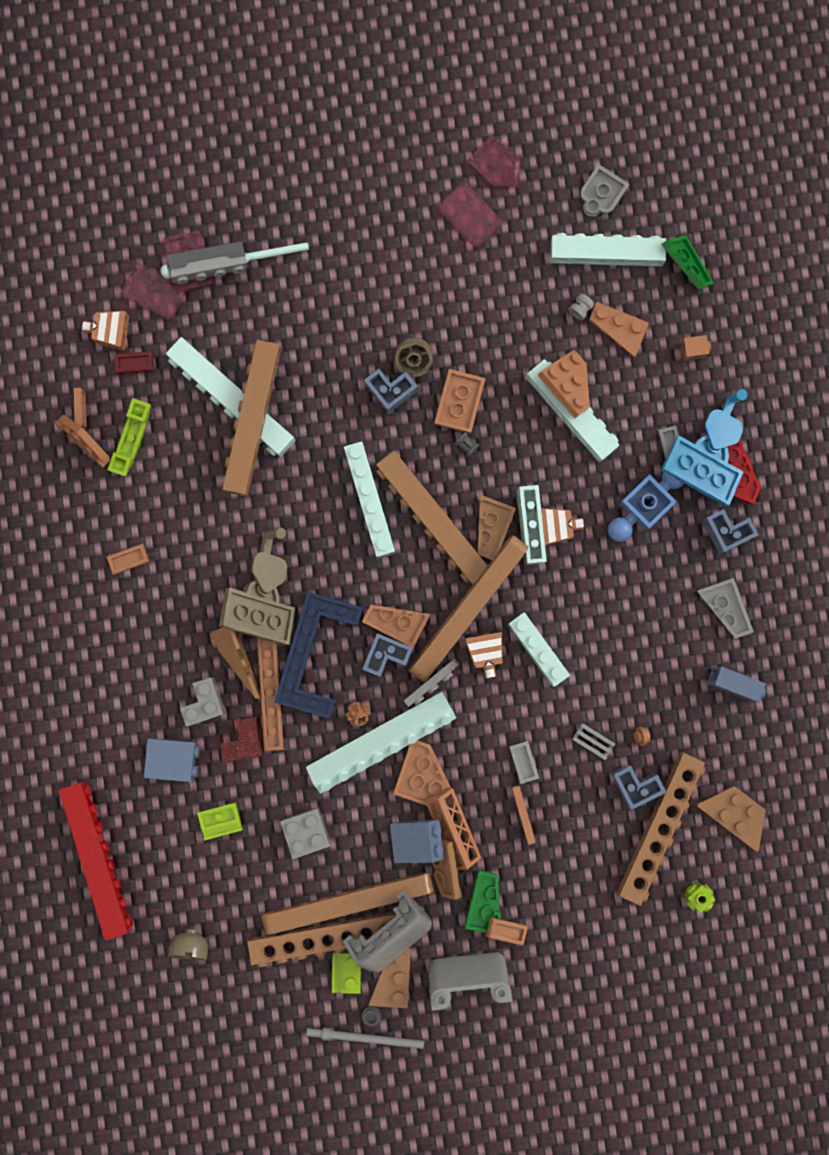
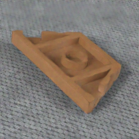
M731 786L723 792L717 793L696 804L703 812L754 851L758 852L766 811L763 807L735 786Z

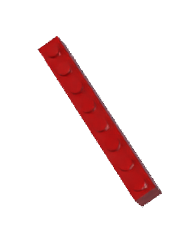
M84 781L60 789L59 794L105 941L127 934L132 930L133 922L125 909L127 908L126 899L124 896H121L119 890L121 889L120 880L114 874V861L108 855V842L103 839V826L100 821L98 822L96 816L98 810L90 797L92 795L91 787Z

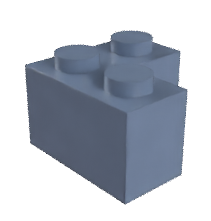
M378 369L364 380L367 389L387 414L391 413L418 391V386L407 372L390 383L382 371Z
M724 509L702 520L719 554L759 535L750 518L732 526Z
M376 634L362 670L381 677L388 659L406 666L413 648Z
M628 764L610 773L630 810L666 793L657 774L653 773L638 780L633 768Z

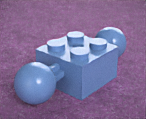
M665 472L662 473V481L658 483L649 474L619 503L628 514L624 518H615L609 523V536L617 542L626 541L630 538L632 526L636 522L645 531L650 529L677 502L667 491L670 488H680L684 483ZM650 500L649 506H646L644 501Z

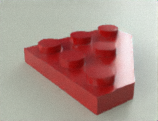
M740 438L738 443L727 446L729 452L728 463L743 471L733 497L753 505L761 485L754 474V468L748 455L745 453Z

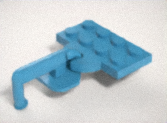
M744 389L738 390L727 397L722 410L716 409L710 412L705 422L707 435L696 440L694 444L679 435L675 437L661 471L720 504L729 506L743 475V471L728 463L729 452L727 446L738 443L743 432L741 422L730 416L736 401H743L747 398V392Z

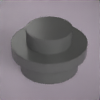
M368 1006L363 1010L362 1020L366 1025L375 1026L381 1021V1011L377 1007Z

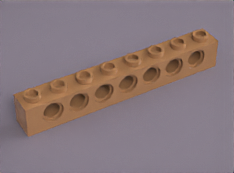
M679 753L664 786L666 793L659 797L617 890V894L620 897L639 906L642 905V902L645 903L649 896L648 889L657 879L656 871L665 861L664 854L666 849H669L673 843L672 836L674 831H678L682 822L680 818L689 808L690 803L688 800L697 790L696 782L705 772V762L686 753ZM688 770L691 774L690 779L684 781L682 774ZM681 788L683 794L680 798L676 799L674 792L676 789ZM669 806H673L675 809L672 816H667L666 814ZM661 824H666V832L659 834L658 827ZM653 842H658V850L652 852L650 845ZM645 860H650L651 866L648 869L642 868V863ZM637 878L643 879L640 887L634 886V881Z
M388 912L249 938L247 943L251 965L263 967L267 966L268 962L276 961L279 964L287 962L289 958L294 957L296 960H302L311 954L323 956L326 955L327 951L334 950V953L346 951V946L343 943L345 940L342 937L343 932H350L353 938L358 940L362 935L361 930L369 928L372 934L369 937H365L368 940L380 930L382 925L387 924L397 915L395 912ZM323 936H332L333 942L326 944L323 941ZM309 938L313 940L314 945L306 947L303 941ZM291 942L295 949L288 951L285 949L284 944ZM265 947H274L275 953L268 954L265 951Z

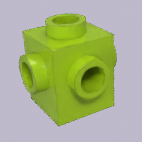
M699 882L691 884L683 894L687 899L685 903L693 911L698 910L700 913L710 910L715 901L712 896L714 892L706 884L701 885Z

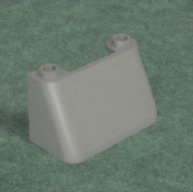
M405 890L397 896L399 906L393 909L397 916L371 938L366 940L361 935L357 940L350 935L343 941L354 962L361 968L373 973H379L430 930L432 926L431 919Z
M499 952L438 958L432 960L428 966L432 1011L447 1008L451 1002L450 992L490 988L492 998L500 1003L512 1002L506 961Z

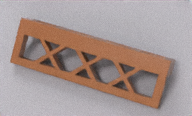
M449 788L439 796L428 797L425 799L432 819L440 821L441 839L453 842L457 870H467L481 859V855L453 788ZM447 796L451 800L450 807L445 802ZM454 814L458 817L457 825L453 821ZM461 831H463L465 834L464 842H462L460 838ZM468 849H471L474 856L471 859L468 857Z

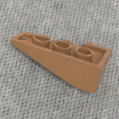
M226 628L213 631L211 641L214 648H218V651L255 699L261 698L239 632Z

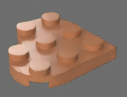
M62 415L55 422L58 428L68 434L67 437L74 444L76 443L87 452L86 455L93 462L96 461L103 468L110 461V457L82 426L65 415Z

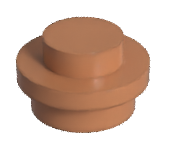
M637 727L634 732V739L640 746H645L650 742V733L646 727Z

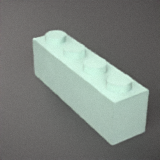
M539 485L519 487L517 489L521 538L522 542L528 546V550L523 555L524 566L544 564L547 561Z
M525 612L507 624L552 687H555L570 676Z

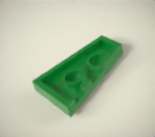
M686 235L666 240L661 244L698 290L708 288L714 284Z
M477 870L464 923L465 929L487 933L490 917L501 919L499 884L496 873Z

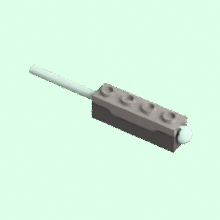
M240 241L167 255L169 267H167V264L161 267V275L166 279L172 278V282L177 284H184L188 280L193 279L201 281L209 276L222 277L230 272L235 274L243 272L247 269V262L250 260L309 250L307 242L245 254L243 243Z

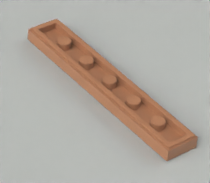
M257 638L264 751L284 750L281 704L274 703L280 685L277 643Z

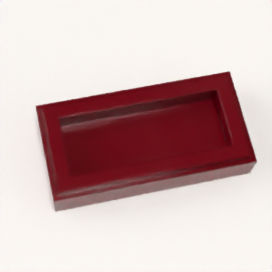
M152 351L114 354L116 374L154 371Z

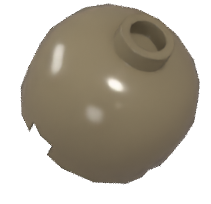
M416 337L407 338L402 341L397 347L395 354V363L401 373L407 372L411 377L421 376L429 371L433 362L432 349L429 344L423 339Z
M186 929L185 933L176 935L170 942L168 957L182 960L190 959V961H206L208 957L207 941L203 936L197 934V930Z

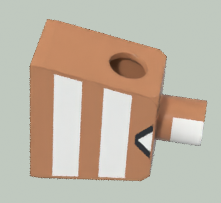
M126 311L96 312L93 322H83L82 331L83 333H92L91 338L97 344L125 351L129 315Z
M541 508L545 546L570 540L574 537L573 530L584 529L583 518L572 519L570 510Z
M502 632L466 638L465 643L474 667H483L485 678L495 677L494 665L502 664Z

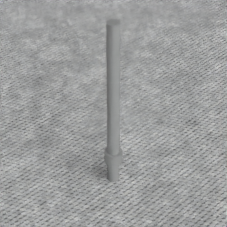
M307 1028L306 1036L318 1037L326 1041L337 1039L424 1049L423 1040L331 1031V1028H323V1030Z

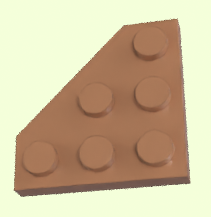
M575 350L538 374L539 378L575 419L590 408L587 363Z
M417 740L409 746L393 794L426 805L425 799L430 796H439L451 788L431 745ZM449 796L445 798L448 807H450L451 803Z

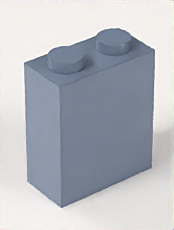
M722 666L712 668L706 684L749 702H759L766 694V683Z
M149 738L147 741L144 778L185 782L194 781L198 774V766H195V762L200 754V747L197 746V742Z
M411 820L390 824L394 863H433L444 859L439 820Z

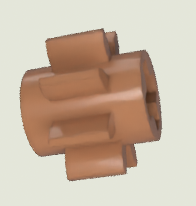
M354 702L349 705L348 713L345 715L352 726L354 724L362 726L367 723L368 715L371 712L364 702L362 704Z

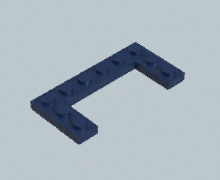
M307 592L274 703L325 718H331L336 700L299 690L321 616L358 626L363 607Z

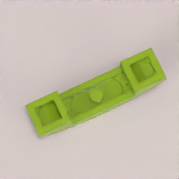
M132 398L126 415L128 418L116 453L113 452L107 470L127 476L141 444L151 404Z

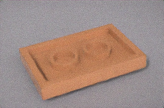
M449 369L434 425L471 434L486 378Z

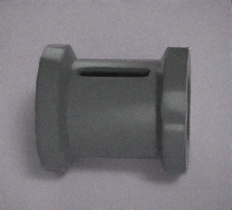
M467 432L455 442L456 446H459L467 453V457L471 456L480 446L468 437Z

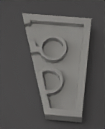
M734 578L697 591L735 639L754 632Z
M454 658L404 700L406 705L409 707L413 703L415 705L419 704L425 699L422 696L427 691L431 694L439 687L437 683L440 680L445 682L453 676L451 671L459 665L458 661Z

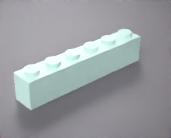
M557 233L552 235L550 263L663 266L666 261V250L661 244L666 241V238H661L660 236L642 238L640 235L604 237L603 234H595L593 236L575 234L574 236H567L565 233Z
M544 359L527 373L526 379L599 463L602 462L619 447V440L613 433L609 434L605 429L606 425L601 419H596L591 407L576 419L570 414L538 376L542 370L552 364Z
M358 442L345 446L344 450L376 557L379 559L395 554L363 443Z

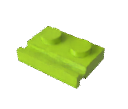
M236 802L197 813L204 840L243 830Z
M333 952L332 993L360 994L361 967L354 962L349 952Z

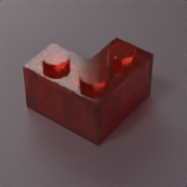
M258 717L237 720L236 726L239 740L220 744L223 763L264 755Z

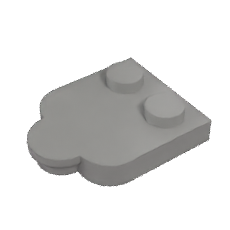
M598 164L581 190L584 213L590 217H595L600 213H611L630 184Z

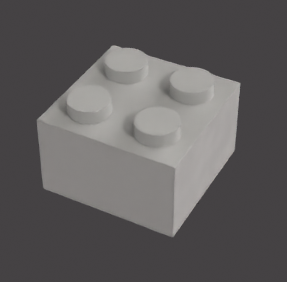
M319 807L280 821L292 859L330 847L331 845Z

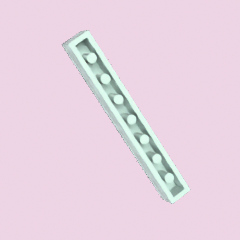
M181 337L166 353L170 358L168 362L174 368L180 367L183 370L182 375L189 381L193 379L198 383L196 387L202 393L208 392L211 395L209 399L217 406L221 404L225 408L224 412L230 418L236 417L239 419L238 405L240 400L243 401L244 393ZM266 414L260 443L264 442L267 445L266 450L273 456L277 454L281 457L295 442V439L271 416Z
M441 692L308 765L306 769L314 786L321 794L324 791L330 790L333 786L348 780L353 775L364 771L371 765L382 761L389 755L397 753L407 745L415 743L427 734L433 733L436 729L449 724L456 719V716Z

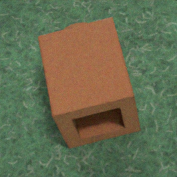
M706 335L684 338L680 343L683 361L703 359L711 352V343L707 341Z

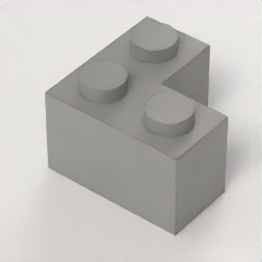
M214 677L192 683L198 702L180 708L186 727L226 714Z

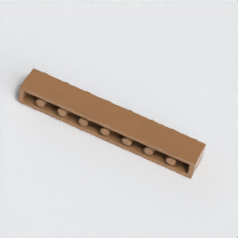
M257 340L256 345L252 346V363L248 364L246 374L249 376L242 388L244 398L243 401L240 400L238 412H240L239 419H236L234 423L236 433L235 437L230 440L229 449L232 450L230 457L227 456L225 462L227 472L221 479L222 490L226 493L248 497L281 353L279 344Z
M395 451L391 452L376 464L378 469L376 473L382 480L386 479L389 482L388 488L394 495L398 493L402 498L400 500L401 504L406 510L410 508L414 513L412 517L417 524H423L426 528L424 530L425 534L430 539L434 538L438 543L436 547L442 554L446 553L448 555L450 565L454 569L458 568L461 571L460 577L466 584L470 583L473 585L485 570L487 564Z

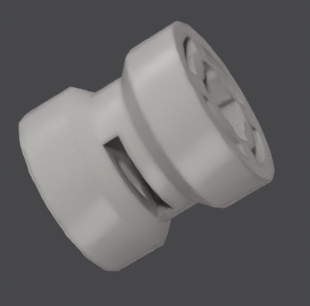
M580 293L576 298L575 304H571L568 310L577 319L584 320L587 315L586 312L591 310L595 304L588 296Z

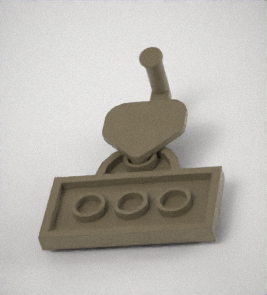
M284 528L264 533L261 550L254 556L251 571L255 580L249 582L245 586L244 591L233 588L225 589L219 627L285 646L290 644L295 608L279 603V593L276 588L286 579L287 564L284 559L271 555L273 539H283L286 535Z

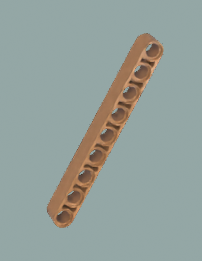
M514 535L506 541L408 669L411 674L422 682H425L526 553L528 550L526 544Z
M422 872L264 913L261 915L265 934H275L399 902L397 896L404 890L411 898L434 892L430 872Z

